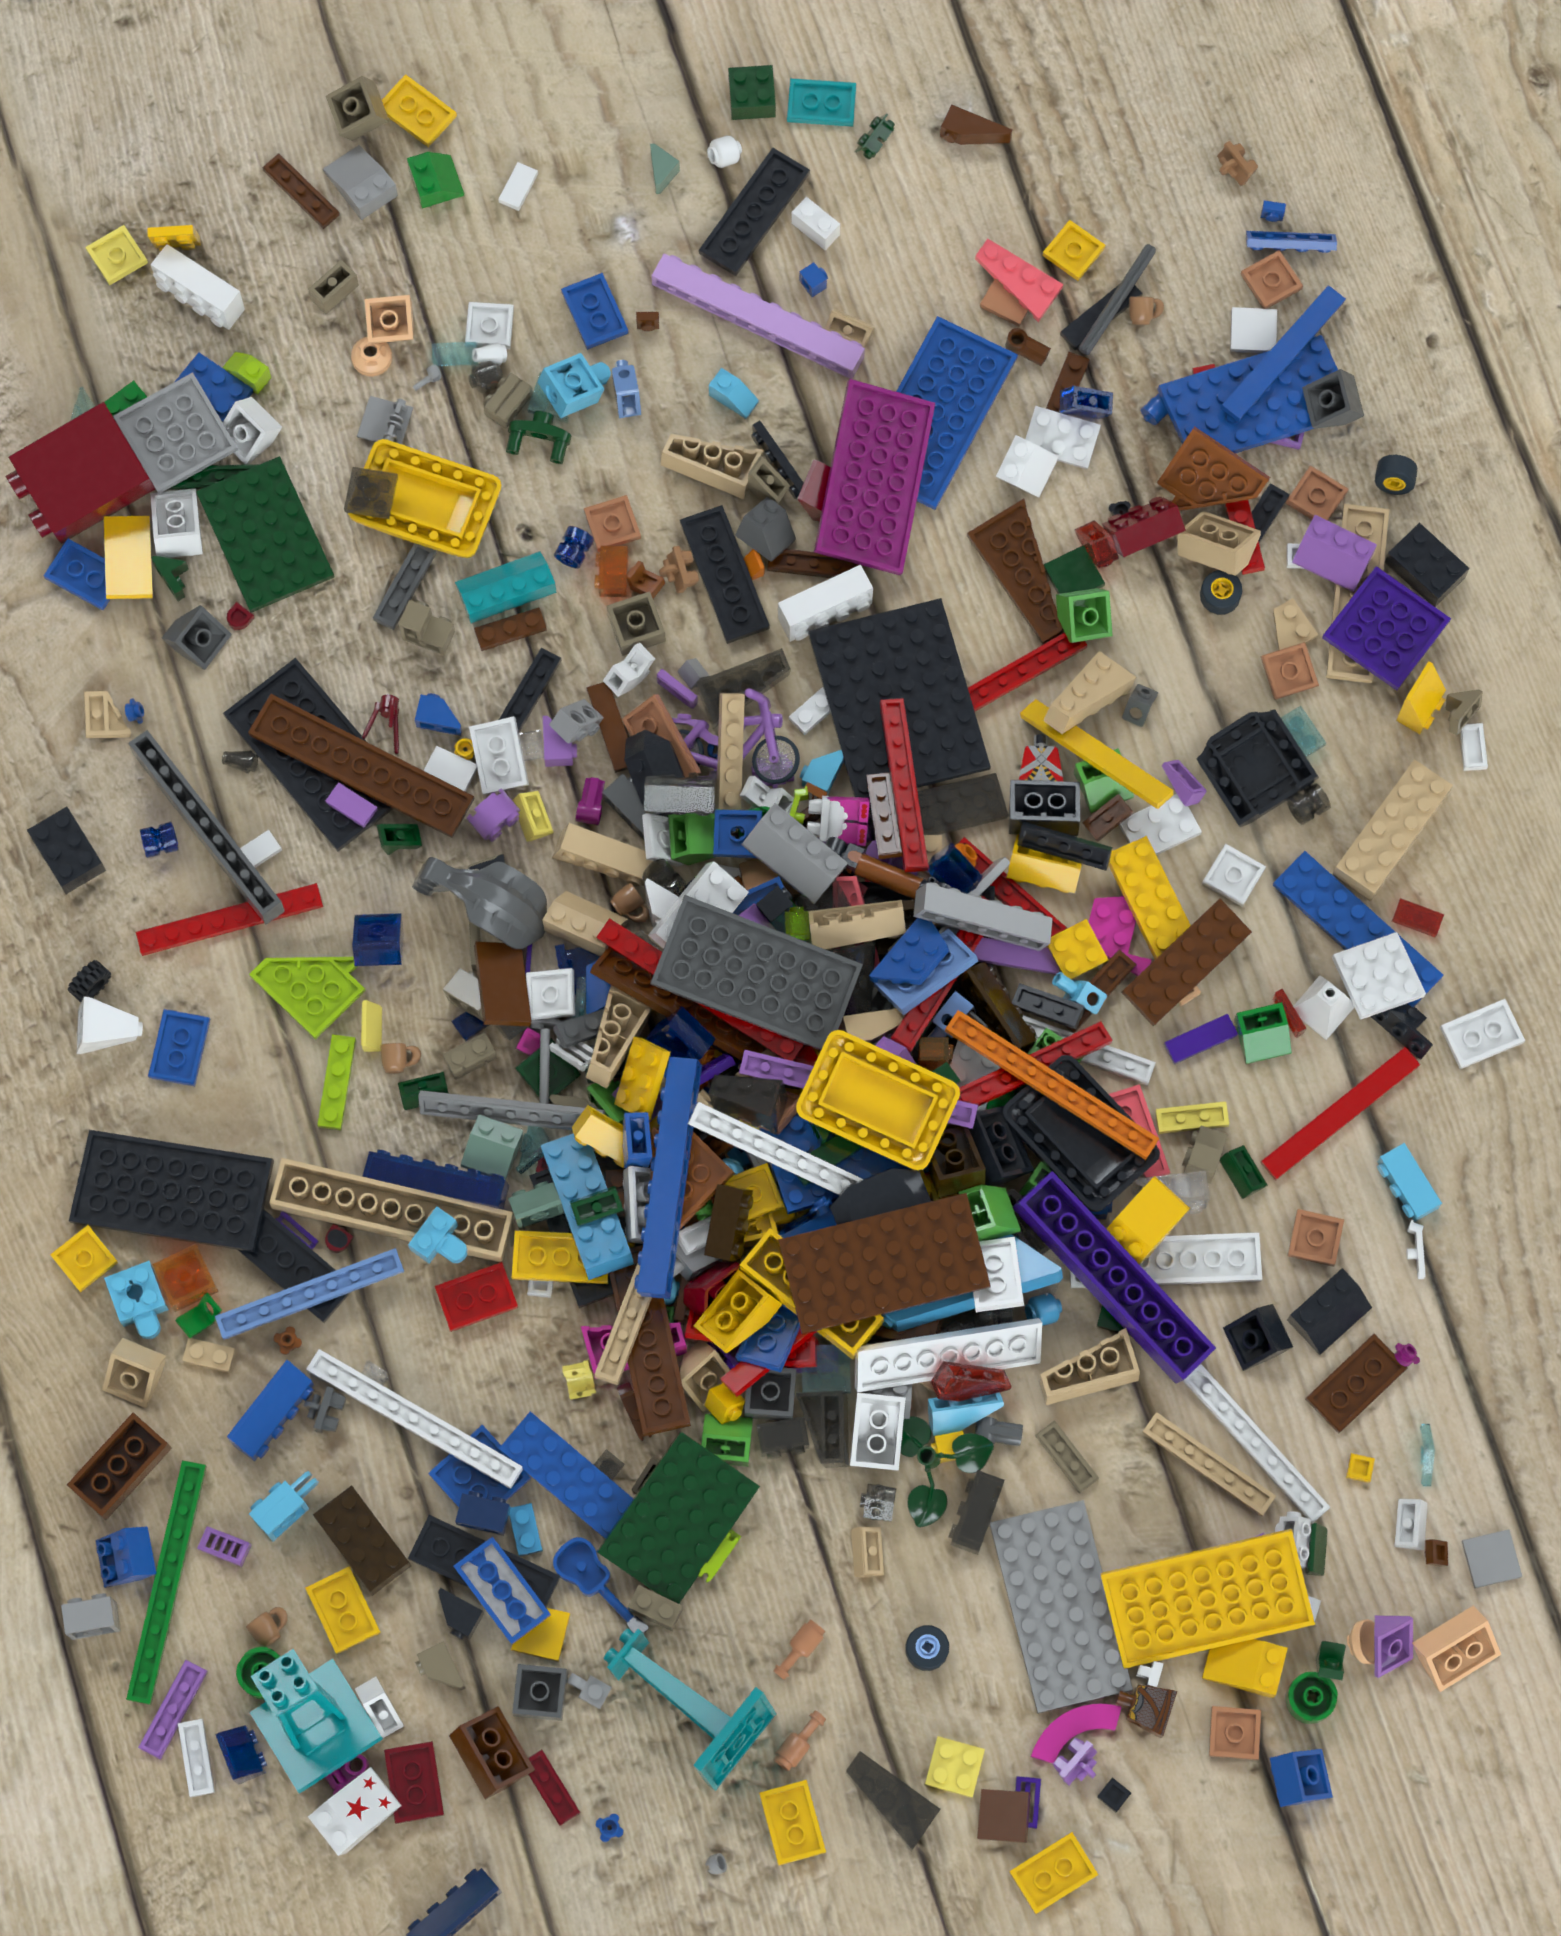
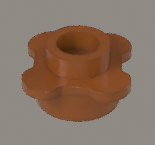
M291 1326L287 1327L282 1333H276L273 1338L274 1342L279 1344L280 1352L284 1355L289 1354L290 1351L302 1345L301 1339L297 1338L295 1334V1328ZM287 1338L290 1339L289 1343L285 1341Z

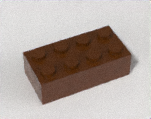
M133 1412L67 1483V1486L104 1520H107L166 1456L172 1447Z

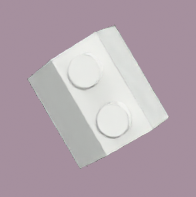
M252 397L236 401L223 421L225 428L238 448V451L234 452V454L245 465L250 464L274 442L282 428Z
M1016 435L996 477L1036 497H1040L1059 456Z

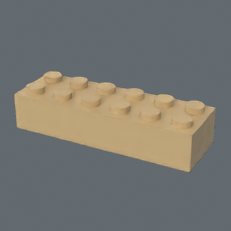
M1414 759L1340 860L1333 872V876L1371 901L1448 796L1453 785Z

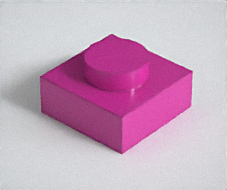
M526 1027L515 1049L530 1056L540 1047V1034Z

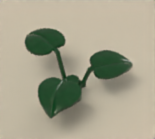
M910 1416V1419L904 1418L900 1453L906 1457L917 1455L919 1463L925 1466V1472L930 1483V1488L926 1485H919L908 1496V1509L917 1527H926L935 1523L944 1514L948 1504L946 1493L941 1489H934L935 1484L931 1469L936 1468L940 1464L941 1458H956V1465L961 1471L965 1473L980 1471L987 1464L994 1450V1444L989 1439L973 1433L958 1436L952 1443V1449L955 1454L938 1453L932 1447L924 1446L931 1439L929 1424L915 1416Z

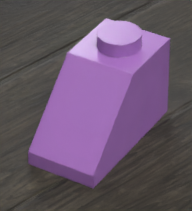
M543 716L545 766H573V758H577V744H572V742L568 744L549 725L552 719L548 716Z

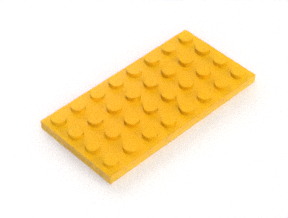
M1292 1529L1100 1573L1124 1669L1315 1625Z

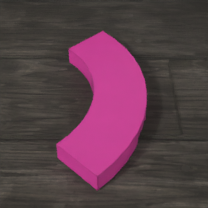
M1090 1704L1064 1713L1044 1730L1034 1746L1031 1757L1053 1764L1063 1746L1076 1735L1095 1729L1115 1731L1122 1707L1112 1704Z

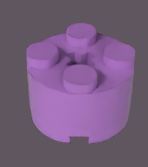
M502 788L498 790L499 795L492 793L474 809L477 813L473 817L471 814L467 817V820L484 840L489 839L491 842L495 841L502 834L501 830L506 825L511 827L520 819L518 817L520 809Z

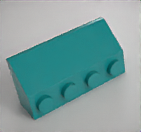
M541 551L455 582L471 624L557 593L555 581Z

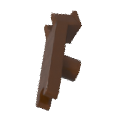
M630 1382L616 1389L638 1438L644 1441L635 1394Z

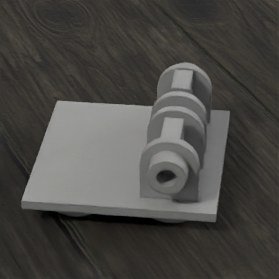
M370 396L357 437L373 442L386 439L402 444L413 407L405 405L406 401L403 399H397V402H392Z

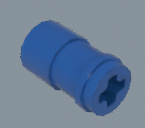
M1159 393L1151 398L1140 410L1144 420L1152 425H1157L1168 414Z

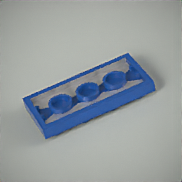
M493 1536L454 1565L456 1571L511 1645L551 1616L550 1612Z

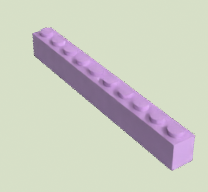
M663 254L652 274L653 286L847 378L853 379L864 359L865 348L860 343L853 340L848 341L835 331L829 332L816 322H808L795 312L789 313L776 303H768L762 300L755 293L749 294L742 291L736 284L723 282L717 275L704 273L696 265H687L677 256Z

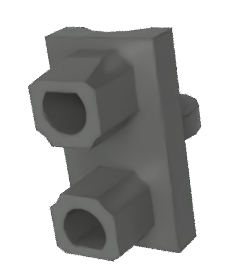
M327 1386L321 1405H319L321 1396L314 1394L312 1402H304V1407L309 1409L308 1418L314 1419L316 1411L318 1412L314 1429L319 1433H322L323 1430L336 1432L339 1419L329 1416L328 1413L330 1407L342 1411L346 1402V1397L336 1393L334 1388Z

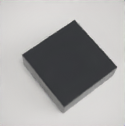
M1112 1777L1097 1798L1116 1813L1131 1795V1792Z

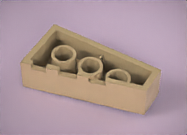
M671 434L662 451L661 466L744 499L749 490L748 473L758 458L763 456V450L744 449V446L735 445V447L721 445V442L712 441V443L702 442L697 438Z
M1099 651L1050 705L1043 721L1063 734L1081 723L1084 718L1099 712L1102 707L1114 703L1120 696L1127 695L1137 677Z
M902 900L808 911L812 945L823 949L874 941L886 937L898 938L906 932Z
M612 985L606 999L586 1075L587 1079L606 1089L628 1055L633 1037H639L652 1011V1008Z
M1127 1329L1119 1331L1118 1334L1104 1339L1100 1344L1089 1350L1086 1349L1080 1352L1078 1356L1066 1360L1040 1374V1387L1046 1405L1139 1381L1140 1370Z

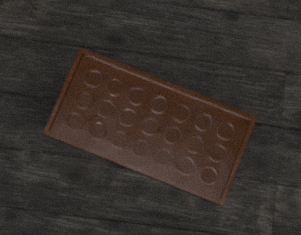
M967 1193L778 1239L802 1335L991 1287Z

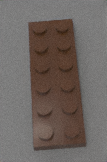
M1220 898L1121 993L1154 1026L1242 943L1252 931Z

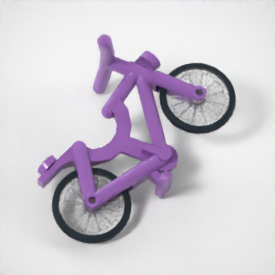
M748 688L745 690V695L758 702L760 715L744 717V729L745 726L760 725L743 744V759L764 734L765 739L756 746L753 752V769L756 775L766 783H784L791 779L798 770L800 764L798 748L790 739L776 736L775 728L782 727V714H771L769 711L771 708L770 700L762 693ZM678 714L677 718H672L675 724L694 727L691 731L678 730L698 767L703 765L713 768L714 774H709V779L717 783L718 759L704 756V748L700 738L702 737L709 744L718 746V736L709 732V724L706 721L691 719L689 714Z

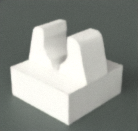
M1154 1661L1151 1668L1140 1665L1136 1676L1146 1679V1686L1157 1687L1163 1663Z

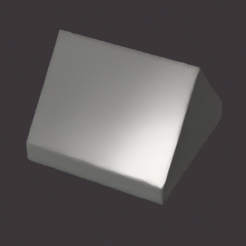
M696 658L686 660L678 670L679 675L691 690L710 677Z

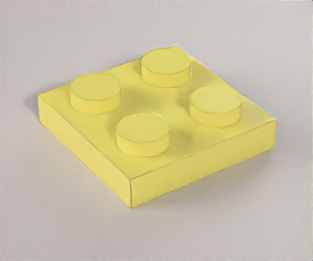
M124 225L85 247L109 286L148 264L146 257Z
M937 1736L925 1785L973 1798L985 1749Z

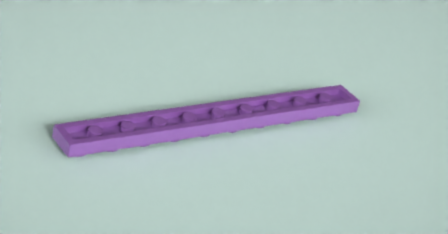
M744 1050L739 1073L804 1089L814 1066ZM958 1100L948 1123L973 1129L978 1105Z

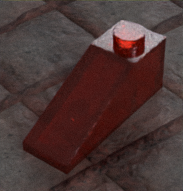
M946 1361L942 1362L931 1380L937 1398L951 1401H963L1008 1391L1012 1387L1005 1370Z

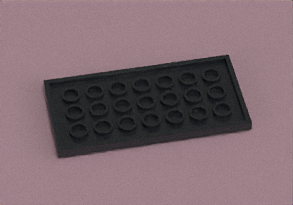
M295 657L223 712V715L336 851L339 852L392 811L393 808L248 734L270 694H273L366 741ZM338 783H341L377 807L378 810L364 828L326 804V799Z
M89 1130L69 1222L254 1252L274 1160L267 1157Z

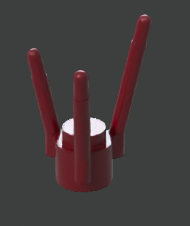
M387 694L381 696L380 702H375L374 711L366 725L362 738L366 739L378 712H381L382 717L389 718L388 726L390 728L393 727L394 753L398 754L399 698Z

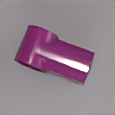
M594 777L585 779L582 798L577 806L576 822L599 826L602 814V792L605 788V781Z

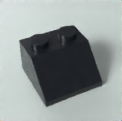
M1273 1304L1258 1307L1223 1327L1243 1371L1273 1359L1293 1348Z

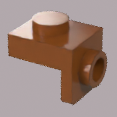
M638 561L628 571L627 580L630 589L639 594L650 591L654 599L665 585L664 578L646 570L641 561Z

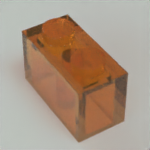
M600 545V553H596L595 567H599V575H595L594 587L599 589L600 597H627L628 546Z
M920 1037L918 1045L919 1066L933 1071L945 1062L949 1065L952 1064L953 1045H948V1037Z

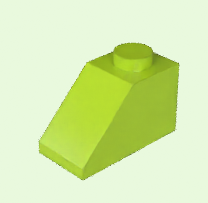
M235 351L222 367L251 387L257 395L271 379L269 367L252 355Z

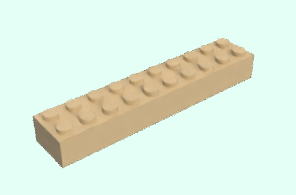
M281 1158L269 1202L273 1210L284 1211L409 1242L437 1206L456 1219L458 1226L452 1234L466 1244L468 1256L503 1263L514 1222V1214L510 1211Z

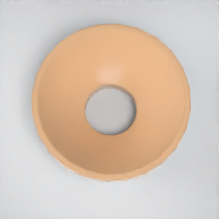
M367 336L357 341L353 346L351 352L352 364L362 375L378 376L390 367L392 351L387 342L368 344ZM369 346L375 347L377 349L376 355L372 357L366 356L364 354L365 348Z
M1370 1619L1358 1621L1347 1637L1350 1653L1363 1664H1375V1623Z

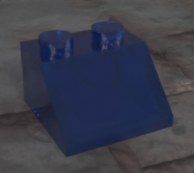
M244 1725L215 1734L234 1782L239 1785L266 1773L264 1767L268 1766L263 1752L258 1753L255 1744L259 1743L254 1729L249 1730Z

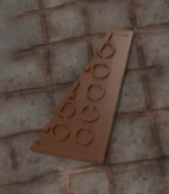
M1023 498L969 531L967 537L1041 643L1045 644L1062 633V626L1057 617V609L1051 595L1050 585L1047 581L1037 540L1035 539L1025 499Z

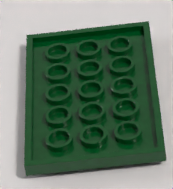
M280 456L196 491L251 613L335 577Z
M680 1431L605 1538L597 1553L655 1593L679 1604L697 1579L704 1564L708 1563L760 1486Z

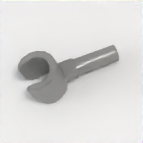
M431 365L426 369L428 376L413 386L415 391L429 382H436L441 379V372L437 365Z

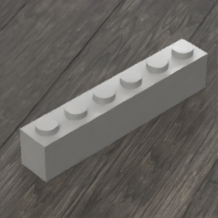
M932 882L926 883L916 890L914 917L1037 951L1050 944L1052 918L1044 916L1041 912H1029L1023 910L1020 906L1004 905L998 900L982 899L980 895L964 894L958 889H946Z

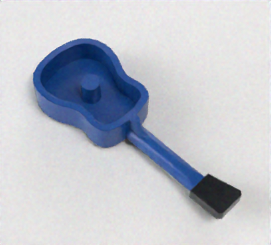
M576 1537L559 1548L554 1556L553 1566L561 1579L576 1585L586 1597H592L600 1593L627 1622L626 1625L632 1632L635 1633L639 1629L644 1634L649 1630V1626L636 1615L634 1616L606 1587L611 1578L610 1572L599 1561L596 1550L590 1541L582 1537Z

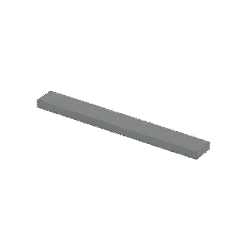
M420 1091L418 1095L420 1114L477 1120L480 1114L502 1123L572 1130V1126L585 1109L581 1107ZM596 1109L605 1115V1110Z

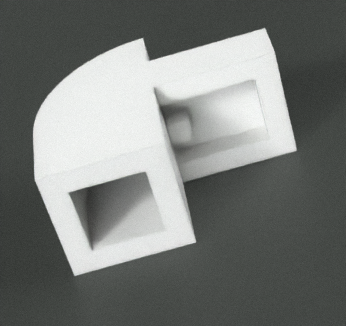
M641 643L633 646L624 661L612 666L603 682L619 697L631 691L649 674V667L655 658Z
M756 776L748 777L740 794V797L751 805L750 809L760 806L771 808L776 803L788 814H790L794 797L783 788L770 789Z

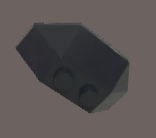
M643 730L627 738L624 760L641 803L649 813L668 817V815L681 812L688 784L671 741L649 730Z

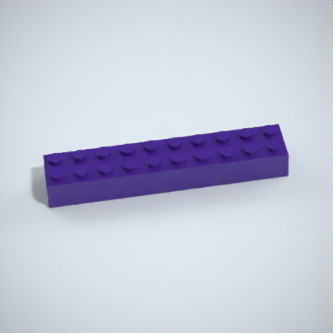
M1053 1171L1044 1176L1012 1207L1124 1329H1127L1131 1337L1175 1384L1186 1379L1216 1349L1211 1341Z

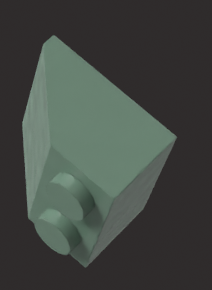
M479 1114L470 1133L460 1167L505 1182L522 1145L523 1130Z
M547 1181L535 1185L533 1190L527 1192L519 1190L514 1192L512 1197L508 1198L519 1229L564 1214L561 1200L553 1182L549 1184Z

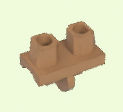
M1229 141L1224 144L1223 150L1217 155L1219 162L1223 165L1219 172L1221 175L1229 173L1240 186H1243L1247 183L1250 176L1256 172L1258 165L1254 160L1246 161L1243 158L1245 149L1240 143L1233 145Z
M674 546L672 548L673 551L667 554V559L663 560L664 567L659 570V575L667 577L669 583L674 582L677 593H683L687 587L696 585L699 577L696 570H686V566L693 563L691 551H681L680 546Z

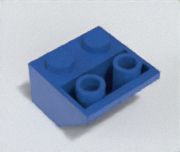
M148 1527L123 1528L95 1540L104 1588L140 1581L156 1574Z

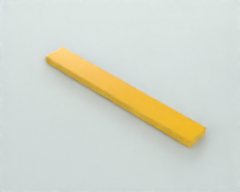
M1037 699L1020 712L1023 720L1156 809H1159L1174 795L1171 788L1079 727L1074 726L1063 734L1043 721L1049 707Z

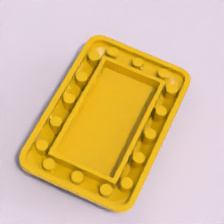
M381 439L372 446L347 511L351 520L367 527L434 550L462 558H470L478 550L502 486L501 481L495 475L390 440Z
M835 1030L828 1035L798 1099L796 1111L801 1118L913 1170H922L927 1167L959 1099L960 1089L955 1082L845 1031Z

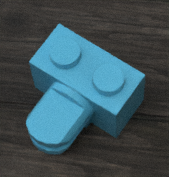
M437 1206L408 1244L410 1251L429 1264L437 1253L452 1263H460L466 1258L468 1250L466 1244L452 1234L458 1226L456 1219Z

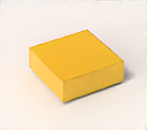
M1351 1453L1346 1478L1370 1483L1375 1458Z

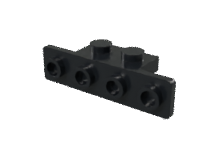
M1408 1003L1370 1016L1420 1060L1433 1046L1417 1030L1427 1017Z

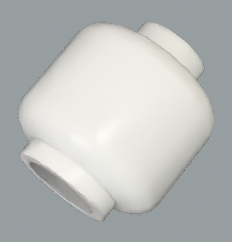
M724 136L712 140L707 149L710 162L719 168L736 164L742 153L741 144L732 136Z

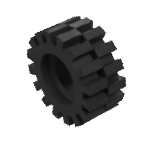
M93 960L87 966L82 967L81 971L77 972V976L73 977L72 982L69 983L68 991L79 1002H82L84 997L94 999V996L98 995L99 991L105 988L104 985L108 984L111 972L98 960Z

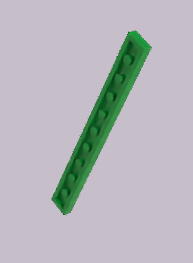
M184 1460L181 1463L126 1700L152 1704L207 1466L204 1464Z

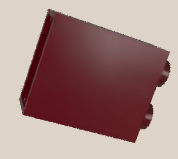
M104 402L8 457L15 471L6 475V479L19 500L30 494L38 509L28 514L42 538L53 532L61 544L104 520V516L116 513L155 490L153 483Z

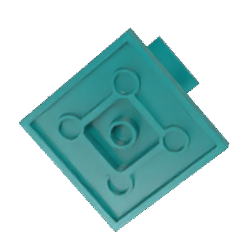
M627 1628L619 1638L624 1643L623 1648L619 1652L614 1648H610L605 1654L604 1660L608 1662L607 1668L618 1681L631 1668L714 1739L693 1766L707 1785L716 1791L777 1713L765 1694L755 1687L733 1716L730 1717L643 1655V1650L650 1642L641 1630L637 1629L634 1633Z
M292 1649L251 1675L252 1680L266 1702L249 1713L299 1794L383 1740L333 1658L311 1673H308L299 1656Z

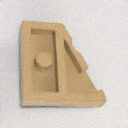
M1293 598L1274 609L1273 617L1279 650L1303 642L1308 644L1318 637V633Z
M108 691L84 692L86 738L131 737V731L124 723L118 708L113 704Z

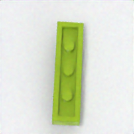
M332 1034L317 1124L319 1128L342 1130L356 1044L355 1037Z

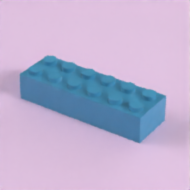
M574 1133L540 1145L588 1280L633 1265L632 1254L617 1213L580 1226L577 1225L570 1201L607 1189L593 1148L588 1144L583 1146L575 1140Z

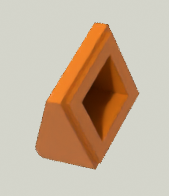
M752 549L743 559L751 579L754 580L764 576L765 567L760 554Z

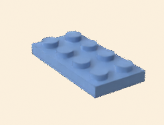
M949 928L940 934L948 945L949 952L922 985L909 983L893 984L891 980L878 979V983H874L875 987L902 1015L909 1012L978 962L977 956Z

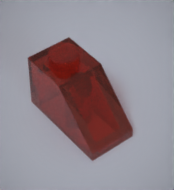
M1095 520L1074 529L1080 543L1085 546L1098 568L1107 567L1113 561L1119 559L1112 535Z

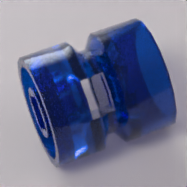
M568 526L562 537L564 542L559 543L554 557L568 567L579 569L586 557L584 552L589 551L594 538L588 532L578 527Z
M172 821L159 824L157 829L153 826L140 829L141 840L147 858L158 856L161 851H164L166 854L179 851Z

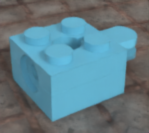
M579 353L543 368L538 384L559 417L563 418L598 403L604 391L602 385L608 382L611 371L603 362L589 366L582 353Z
M147 1261L105 1277L107 1288L123 1327L135 1323L139 1335L144 1339H154L157 1337L161 1330L157 1314L165 1312L169 1308L151 1262Z
M309 1471L305 1472L291 1486L286 1481L282 1484L280 1482L276 1483L269 1490V1496L264 1500H257L250 1509L252 1511L249 1515L273 1542L309 1510L303 1498L319 1483L316 1478L309 1481L312 1477Z

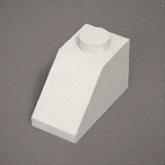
M377 1677L355 1688L364 1708L382 1738L404 1726Z

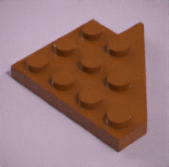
M1194 426L1157 481V484L1175 495L1172 503L1178 506L1179 511L1257 498L1271 477Z
M655 1127L651 1129L652 1158L656 1156L657 1149L654 1147V1138L656 1134H659ZM694 1132L680 1229L715 1195L717 1184H725L735 1174ZM650 1168V1180H652L653 1171Z

